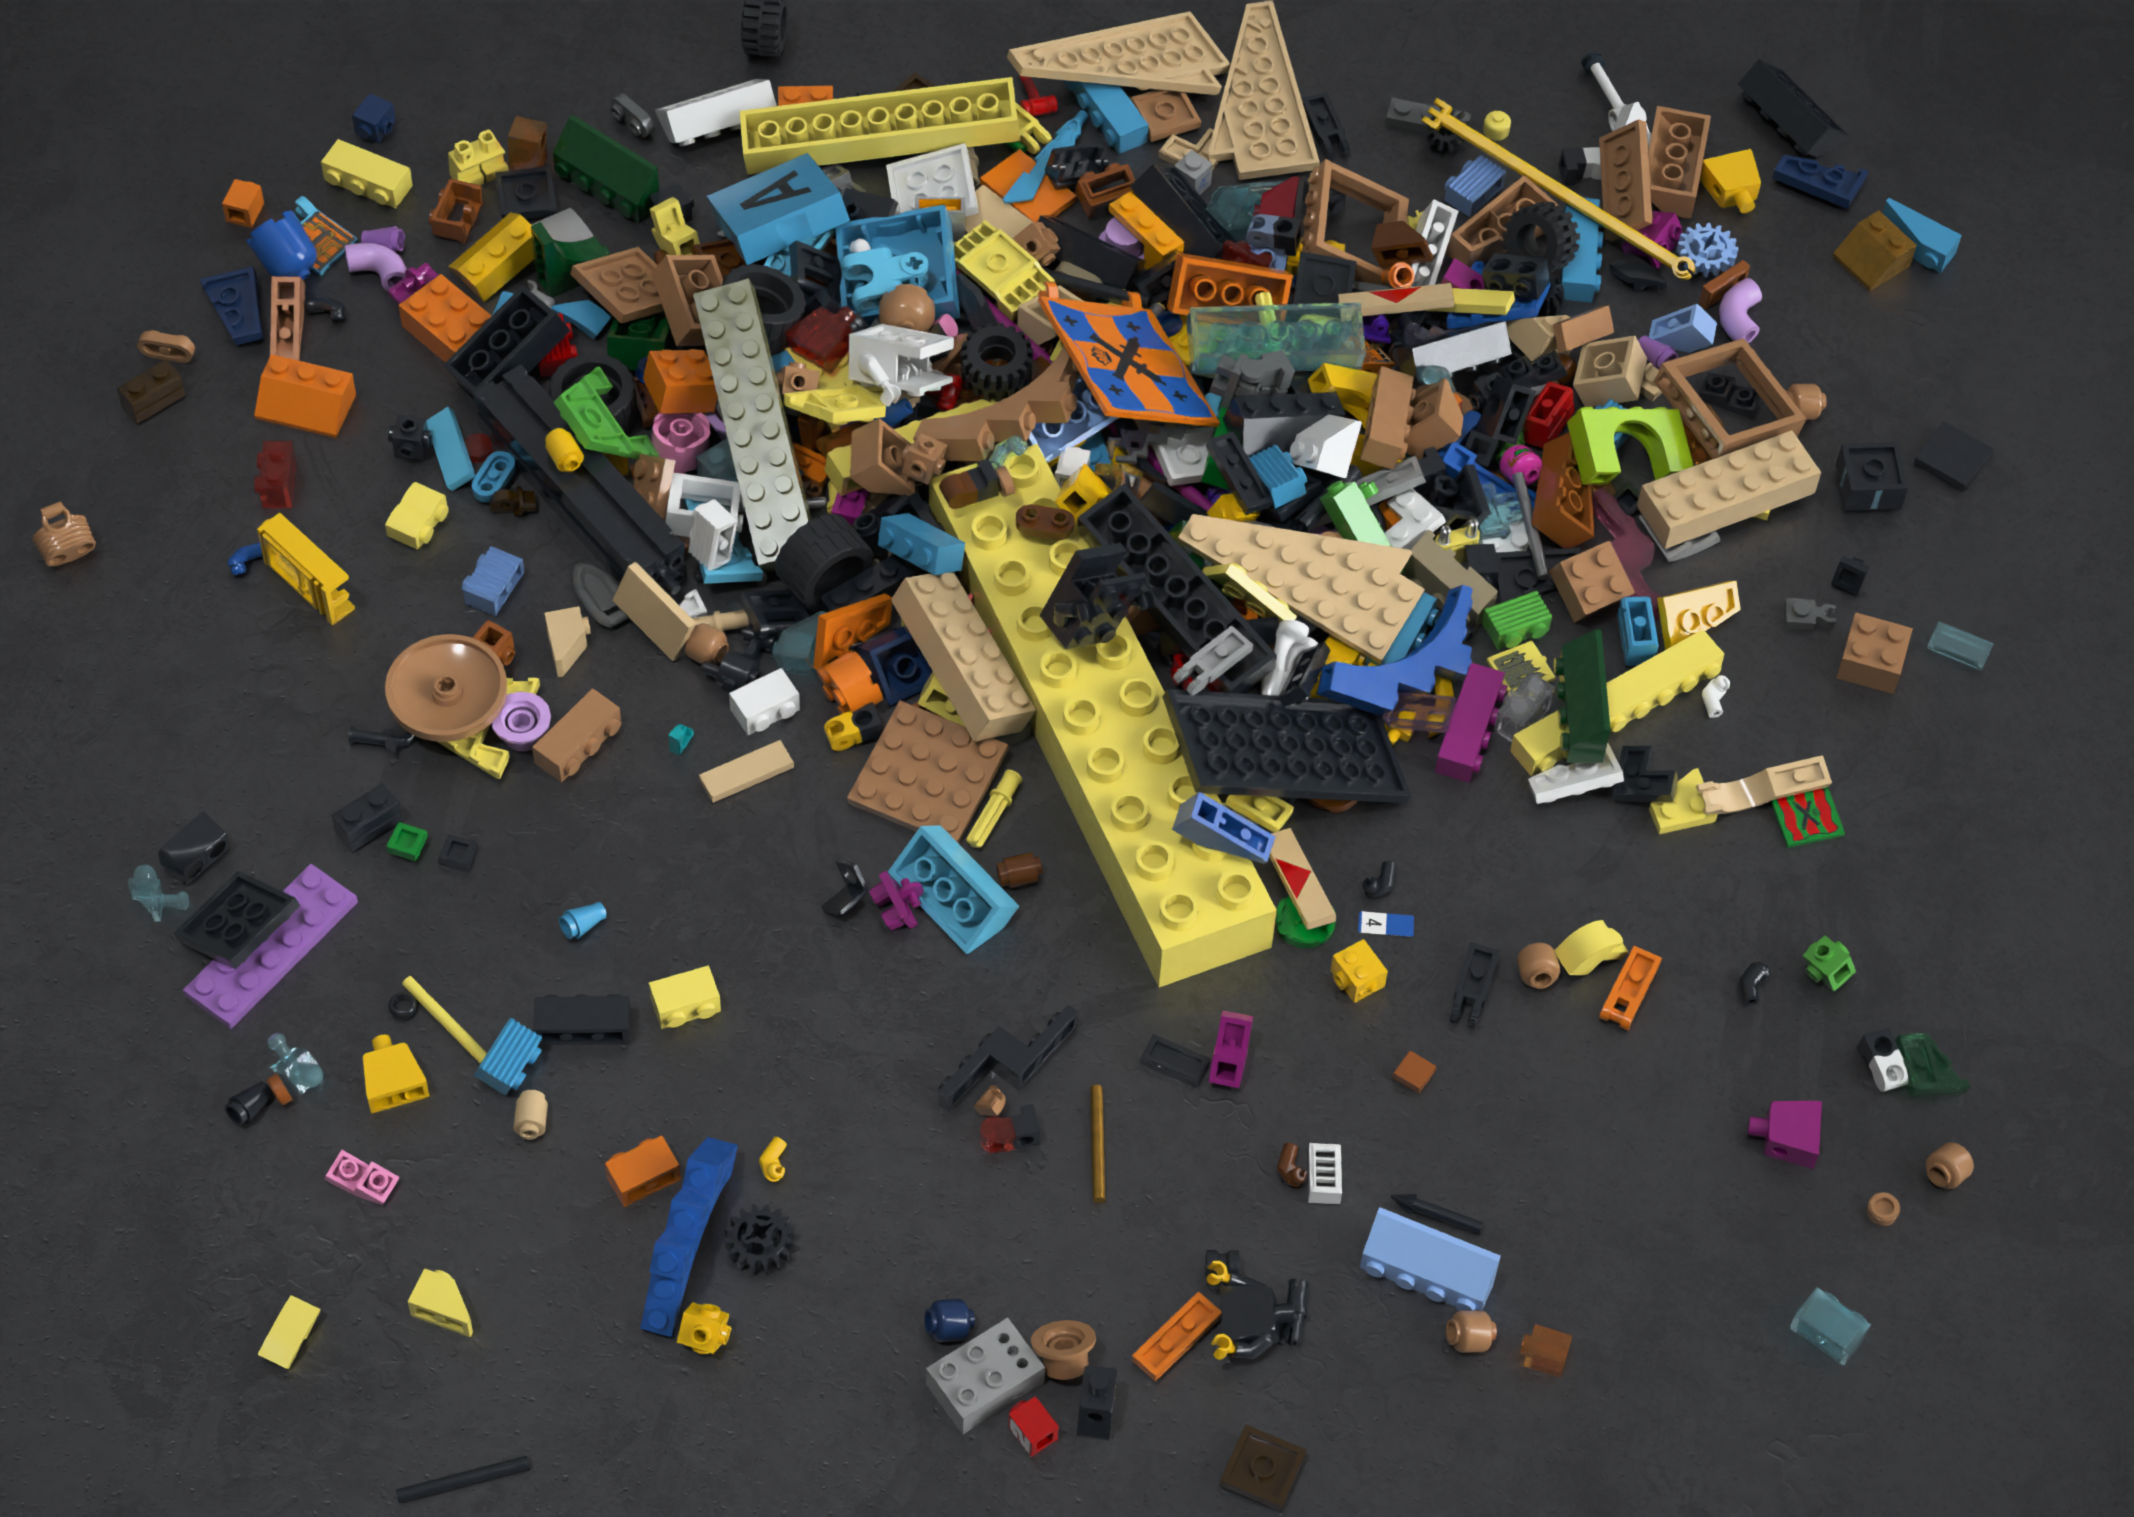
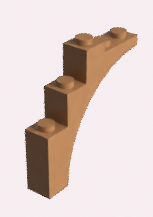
M1063 346L1052 364L1028 386L1006 399L976 411L945 418L922 419L913 440L915 441L922 433L947 444L943 458L946 461L985 460L990 449L994 447V442H1027L1036 423H1068L1072 412L1077 407V398L1073 391L1080 372Z

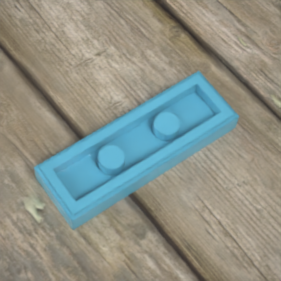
M446 407L429 418L427 426L428 430L432 431V443L446 486L454 491L476 475L454 410Z

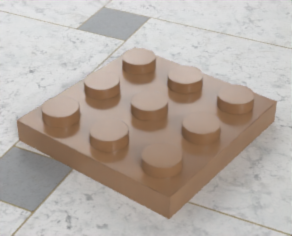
M639 247L572 266L570 275L621 324L664 311L651 274L658 265Z

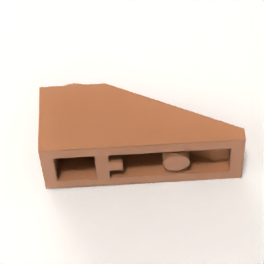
M272 277L270 356L273 354L300 361L305 312V282L301 277Z

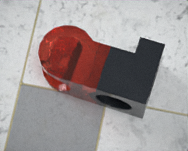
M1034 1105L1021 1106L1020 1115L1007 1118L997 1116L986 1118L980 1126V1144L982 1148L990 1153H998L1040 1145L1041 1131Z

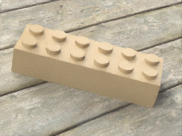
M1791 430L1644 484L1641 487L1637 507L1666 549L1814 494L1821 471Z
M955 573L925 574L905 578L891 601L974 742L1021 732L1036 709Z

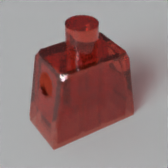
M843 306L836 314L823 307L816 309L785 333L791 351L831 374L849 351V334L853 333L850 324L856 319V315L847 306Z

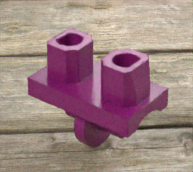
M424 263L417 269L410 267L405 271L406 277L388 290V296L399 305L439 276V274L427 263Z
M887 870L879 874L882 882L870 889L869 892L879 908L890 901L893 902V907L881 913L885 924L890 930L899 928L904 924L910 929L916 927L918 923L908 903H911L913 908L921 904L919 897L924 892L921 883H910L908 878H904L900 881L902 885L900 889L896 880L890 877Z

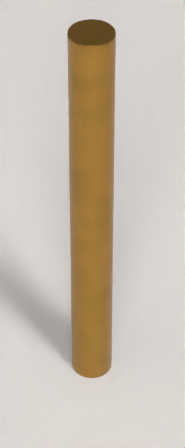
M1092 1085L1090 1087L1093 1202L1104 1203L1106 1199L1103 1087L1101 1085Z

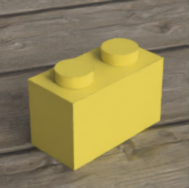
M709 965L649 982L650 998L661 1029L679 1027L687 1021L697 1018L706 1019L712 1017L715 1013L721 1012L720 995Z

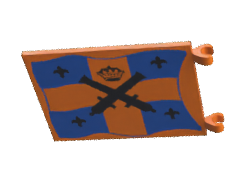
M1044 281L1046 291L1040 290L1038 292L1039 299L1037 301L1105 416L1210 427L1219 426V420L1151 309L1142 308L1139 293L1128 291L1129 301H1122L1121 306L1061 299L1058 296L1056 283Z

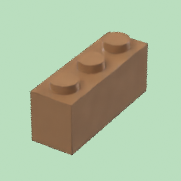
M592 688L532 747L534 763L562 783L569 775H574L578 771L581 763L589 755L592 756L599 750L604 740L617 733L621 726L620 707Z

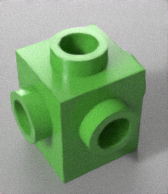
M1825 935L1818 942L1811 944L1806 953L1802 955L1807 965L1805 971L1809 977L1816 983L1822 981L1832 991L1837 990L1856 972L1847 948L1839 941L1834 943Z

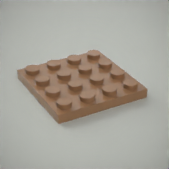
M900 700L847 797V803L916 832L920 826L941 825L959 844L1008 752V744L994 738L974 742L966 727Z

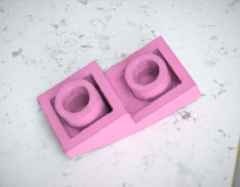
M341 1150L324 1180L349 1193L380 1205L384 1204L399 1179L397 1175L371 1161L370 1165L344 1150Z

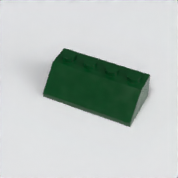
M572 114L568 118L553 151L554 170L562 178H567L577 184L581 190L590 192L598 197L602 203L609 204L617 209L624 217L631 218L640 223L650 214L649 195L659 191L658 167Z
M1595 629L1563 645L1559 658H1554V675L1559 676L1560 683L1556 684V700H1560L1562 708L1558 709V724L1564 727V733L1560 735L1561 751H1566L1567 763H1603L1611 731L1601 629Z

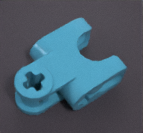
M877 248L846 255L840 264L842 273L847 280H863L868 282L867 285L856 288L852 295L851 301L855 311L858 313H868L879 309V302L886 291H888V294L890 291L895 290V286L913 284L924 289L928 284V274L926 273L928 270V259L918 252H910L893 257L890 249Z

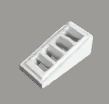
M1309 1143L1308 1203L1340 1204L1342 1196L1341 1145ZM1316 1153H1332L1334 1157H1317ZM1316 1163L1334 1164V1167L1316 1166ZM1316 1173L1334 1174V1177L1316 1176ZM1316 1183H1334V1187L1316 1186Z

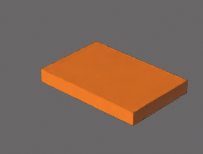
M1019 149L981 176L980 185L986 186L1003 199L1022 173L1026 172L1029 174L1037 163ZM1045 174L1033 200L1008 204L1031 221L1038 222L1040 215L1056 217L1076 203L1077 195L1068 188L1055 190L1049 177Z

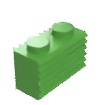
M1533 591L1485 608L1481 623L1496 649L1500 650L1502 647L1513 648L1522 640H1527L1528 638L1538 639L1544 636L1550 629L1552 615L1549 613V609H1547L1538 591Z

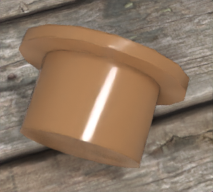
M1071 1320L1055 1321L1043 1325L1031 1337L1032 1350L1042 1357L1045 1374L1059 1380L1074 1379L1083 1375L1084 1367L1089 1365L1088 1352L1093 1349L1096 1343L1095 1331L1088 1324Z

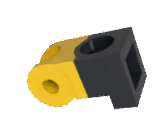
M871 702L852 713L849 711L828 720L824 725V731L832 750L843 751L854 744L870 739L877 742L883 732V726L875 705Z

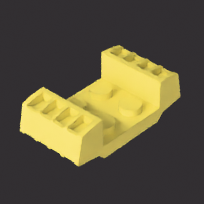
M986 220L982 221L980 225L973 228L967 235H964L963 238L954 243L956 269L964 276L968 275L996 299L998 309L1012 322L1018 319L1019 305L1037 297L1040 290L1046 291L1044 281L1055 283V280L1040 266L1034 257L1001 229H996Z

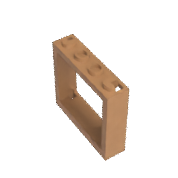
M1325 159L1318 167L1313 168L1308 178L1309 192L1305 199L1307 210L1303 220L1305 229L1301 240L1303 245L1302 252L1357 261L1354 275L1355 281L1387 286L1381 281V274L1390 267H1376L1324 242L1329 190L1331 187L1384 212L1383 223L1397 221L1407 223L1409 198Z
M1744 338L1664 362L1654 381L1673 408L1679 409L1682 420L1712 459L1791 430L1798 438L1807 419ZM1735 363L1778 420L1728 435L1685 377Z

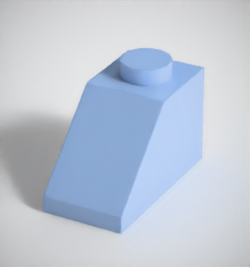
M1694 304L1652 320L1649 338L1669 345L1675 350L1691 353L1713 345L1717 323L1698 304Z

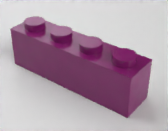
M1475 663L1470 664L1438 754L1435 773L1468 783L1473 772L1479 773L1483 761V756L1479 755L1481 748L1487 750L1492 732H1488L1489 725L1495 726L1500 709L1496 708L1497 702L1503 703L1508 686L1503 684L1505 672Z

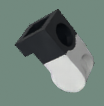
M1599 147L1562 149L1558 166L1564 186L1574 185L1576 179L1591 177L1595 180H1601Z
M1890 1028L1863 1035L1857 1045V1049L1861 1057L1866 1058L1878 1089L1884 1092L1907 1085V1070Z

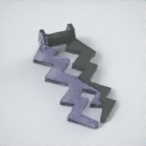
M1139 419L1140 429L1138 431L1121 429L1122 438L1108 437V458L1113 459L1115 446L1124 447L1128 455L1116 456V462L1137 465V457L1147 459L1149 444L1167 445L1168 437L1182 440L1188 427L1194 425L1176 423L1177 428L1163 427L1165 422ZM1149 425L1160 426V436L1149 433ZM1131 441L1139 442L1140 448H1130Z

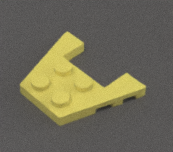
M506 678L507 695L516 692H528L536 695L540 687L538 678H528V681H513V678ZM490 725L479 733L465 739L448 742L436 741L497 779H501L510 758L509 751L482 744Z

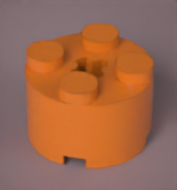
M851 650L817 671L820 680L824 684L822 690L830 702L833 700L837 701L839 704L837 710L840 715L849 711L852 713L871 702L876 705L883 700L878 684L875 683L873 685L870 677L872 675L871 671L855 651Z

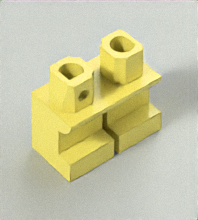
M491 130L481 132L478 140L469 143V141L462 140L455 143L454 150L448 152L449 171L452 179L482 185L485 184L484 179L486 182L496 179V172L509 171L503 157L505 151Z

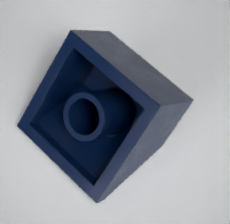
M906 625L858 646L861 658L872 673L870 677L874 684H878L887 705H892L922 691L933 672Z

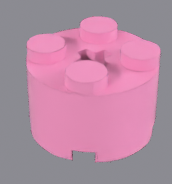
M658 413L655 417L651 442L660 458L676 461L674 473L685 474L687 471L695 470L708 459L710 424L703 413Z

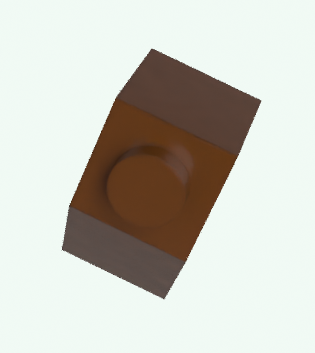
M1404 221L1377 224L1371 249L1380 268L1390 267L1399 262L1415 264L1433 261L1434 257L1426 239Z

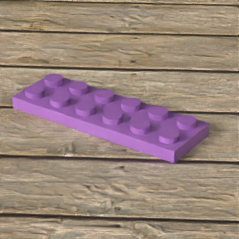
M310 864L283 890V892L295 897L300 907L244 963L235 970L213 959L183 989L185 997L230 1030L358 903L355 894L314 865Z

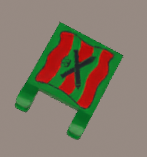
M1828 787L1770 801L1787 848L1845 835Z

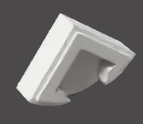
M696 589L685 595L680 607L691 618L708 616L707 610Z

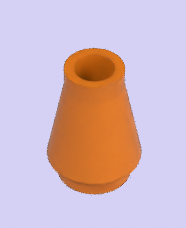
M1399 262L1382 272L1381 281L1383 284L1394 289L1407 288L1413 284L1415 275L1410 265Z

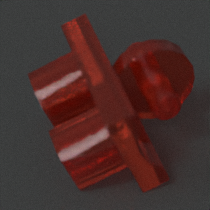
M1227 240L1223 243L1224 253L1221 260L1268 268L1272 266V255L1266 252L1257 255L1251 252L1249 244L1242 240L1237 243Z

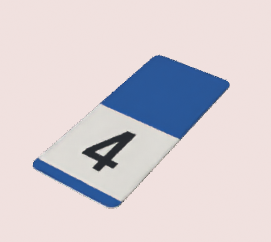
M1359 912L1358 932L1413 936L1414 916Z

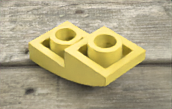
M291 1295L274 1322L258 1355L289 1369L303 1340L307 1339L321 1309Z

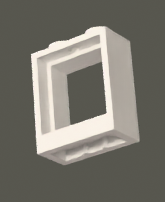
M673 472L666 509V524L673 530L674 535L689 537L694 521L693 511L679 509L680 499L686 498L703 502L715 499L720 504L731 506L730 513L738 520L735 532L741 533L743 515H739L738 512L743 513L744 504L742 495H740L739 483Z

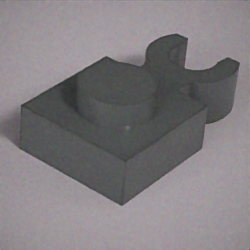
M1786 598L1784 603L1785 628L1814 630L1816 624L1827 629L1834 628L1836 618H1829L1826 615H1834L1836 606L1824 604L1821 607H1815V600Z

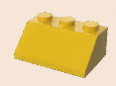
M510 212L449 265V269L483 302H486L534 260L531 234L532 225L520 214Z

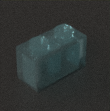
M1816 1287L1795 1314L1790 1329L1844 1366L1866 1338L1871 1324L1860 1313L1851 1311L1839 1303L1833 1294L1823 1292Z

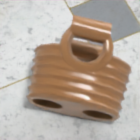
M61 501L40 509L43 527L33 535L32 541L47 566H60L87 555L95 548L96 541H94L90 531L91 528L88 526L89 523L84 515H71L70 511L63 506ZM64 514L66 518L51 524L48 523V519Z

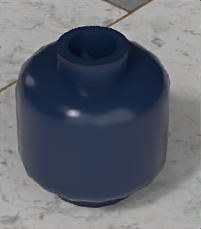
M961 1299L936 1300L931 1304L930 1309L925 1311L924 1315L925 1330L937 1342L963 1341L975 1324L973 1310L968 1309L966 1303Z

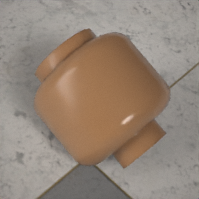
M1814 383L1792 384L1786 391L1807 418L1806 420L1817 419L1821 411L1826 408V395L1821 393L1818 385Z
M705 623L696 625L685 643L686 655L700 664L705 661L719 664L729 651V644L727 643L725 633Z
M1533 943L1527 945L1519 952L1517 964L1521 979L1526 985L1543 989L1549 987L1558 979L1560 967L1556 952L1550 945Z
M1953 1142L1944 1143L1926 1161V1171L1930 1181L1944 1189L1956 1188L1972 1174L1974 1169L1970 1153L1960 1144Z
M1460 1310L1448 1320L1446 1325L1447 1341L1460 1353L1485 1352L1490 1348L1492 1341L1497 1336L1495 1322L1491 1321L1490 1316L1482 1310Z

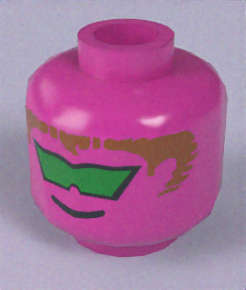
M1515 445L1507 449L1500 461V471L1510 482L1514 484L1513 474L1522 472L1526 486L1533 484L1539 478L1540 470L1543 467L1540 457L1524 445Z

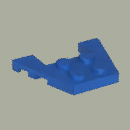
M1474 261L1471 269L1482 275V270L1485 267L1484 262ZM1550 283L1538 300L1515 298L1507 315L1449 312L1446 319L1447 328L1474 326L1487 321H1510L1537 317L1549 291Z

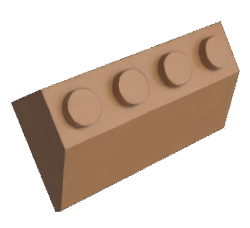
M1657 106L1648 158L1651 202L1661 212L1676 213L1678 217L1691 219L1697 196L1711 119L1710 115Z

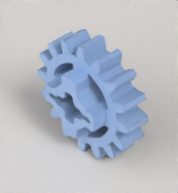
M1697 223L1695 230L1687 227L1685 234L1681 233L1676 252L1679 253V257L1685 256L1693 261L1695 265L1694 275L1701 271L1704 277H1708L1710 272L1717 277L1720 270L1725 272L1729 269V266H1734L1738 247H1735L1736 238L1729 239L1731 232H1721L1720 225L1714 229L1711 228L1710 223H1707L1706 227L1702 228ZM1686 263L1684 264L1685 269H1688V264Z

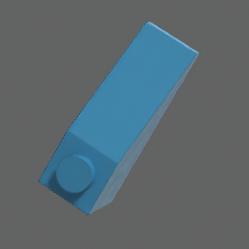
M1888 198L1883 214L1917 245L1913 258L1927 268H1931L1941 274L1956 254L1962 235Z

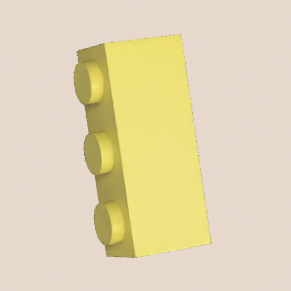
M339 139L321 161L324 180L330 184L341 186L357 195H363L381 205H388L395 209L413 186L409 167Z

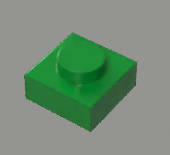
M398 822L386 846L387 853L416 862L428 838L427 831Z

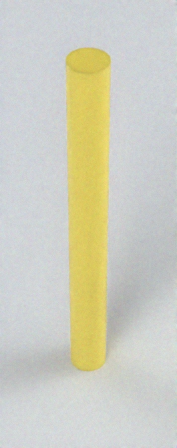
M412 976L407 977L402 985L481 1064L487 1052Z

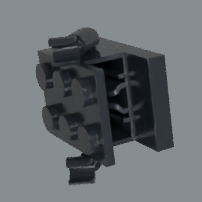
M1121 543L1075 551L1039 616L1065 649L1107 643L1116 635V630L1121 621L1127 616L1130 606H1137L1138 610H1145L1156 606L1152 591L1141 593V587L1147 578L1145 573L1118 577L1115 574L1127 552Z

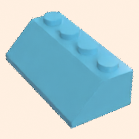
M941 825L920 826L888 871L901 887L900 881L904 878H908L910 883H921L924 892L919 897L920 906L966 954L971 953L1000 932L1019 908V905Z

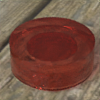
M475 433L469 435L464 440L472 462L486 461L488 456L493 453L491 439L485 434Z

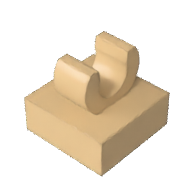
M1648 363L1645 367L1640 394L1653 402L1662 392L1654 383L1659 370L1652 363Z

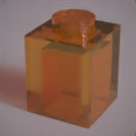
M1535 1324L1532 1335L1525 1334L1520 1350V1353L1526 1354L1523 1366L1561 1378L1573 1335Z

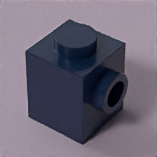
M372 94L366 97L352 115L355 134L379 143L385 135L391 132L396 122L393 103Z

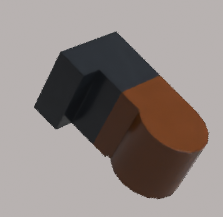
M987 458L977 462L976 468L961 474L947 476L940 482L939 489L949 507L958 509L999 496V477Z

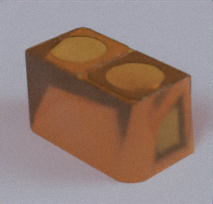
M516 116L508 136L514 137H508L509 169L520 170L543 167L547 159V123Z

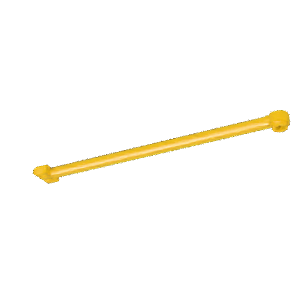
M1436 98L1433 103L1441 108V111L1439 112L1432 107L1427 111L1435 117L1434 121L1426 116L1422 118L1421 121L1438 132L1441 126L1518 174L1525 175L1534 184L1672 269L1675 277L1679 280L1685 281L1692 278L1687 270H1678V266L1681 263L1688 264V270L1695 274V265L1690 258L1676 256L1451 116L1450 113L1453 108L1439 98Z

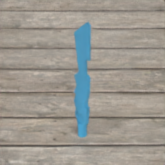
M1080 110L1073 119L1068 120L1055 133L1056 138L1049 142L1035 157L1037 164L1029 174L1023 172L1004 196V203L1034 199L1046 174L1045 167L1052 149L1075 146V139L1081 136V127L1088 118V114L1085 111Z

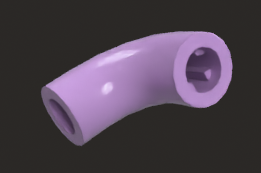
M376 243L344 245L349 273L359 271L376 272L379 274L381 284L386 291L406 277L405 271L407 268L403 260L390 248Z
M1745 278L1730 288L1724 294L1719 307L1721 326L1733 341L1744 338L1748 344L1757 336L1760 328L1750 319L1747 310L1762 299L1759 286L1750 278Z

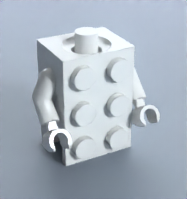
M886 324L849 334L848 379L860 381L861 386L872 387L877 385L878 388L882 387L884 391L880 401L886 406H890L892 402L894 404L897 403L901 396V390L907 391V395L923 396L926 391L940 390L941 386L952 383L953 377L943 375L938 370H933L931 368L933 364L930 362L929 357L953 349L954 337Z

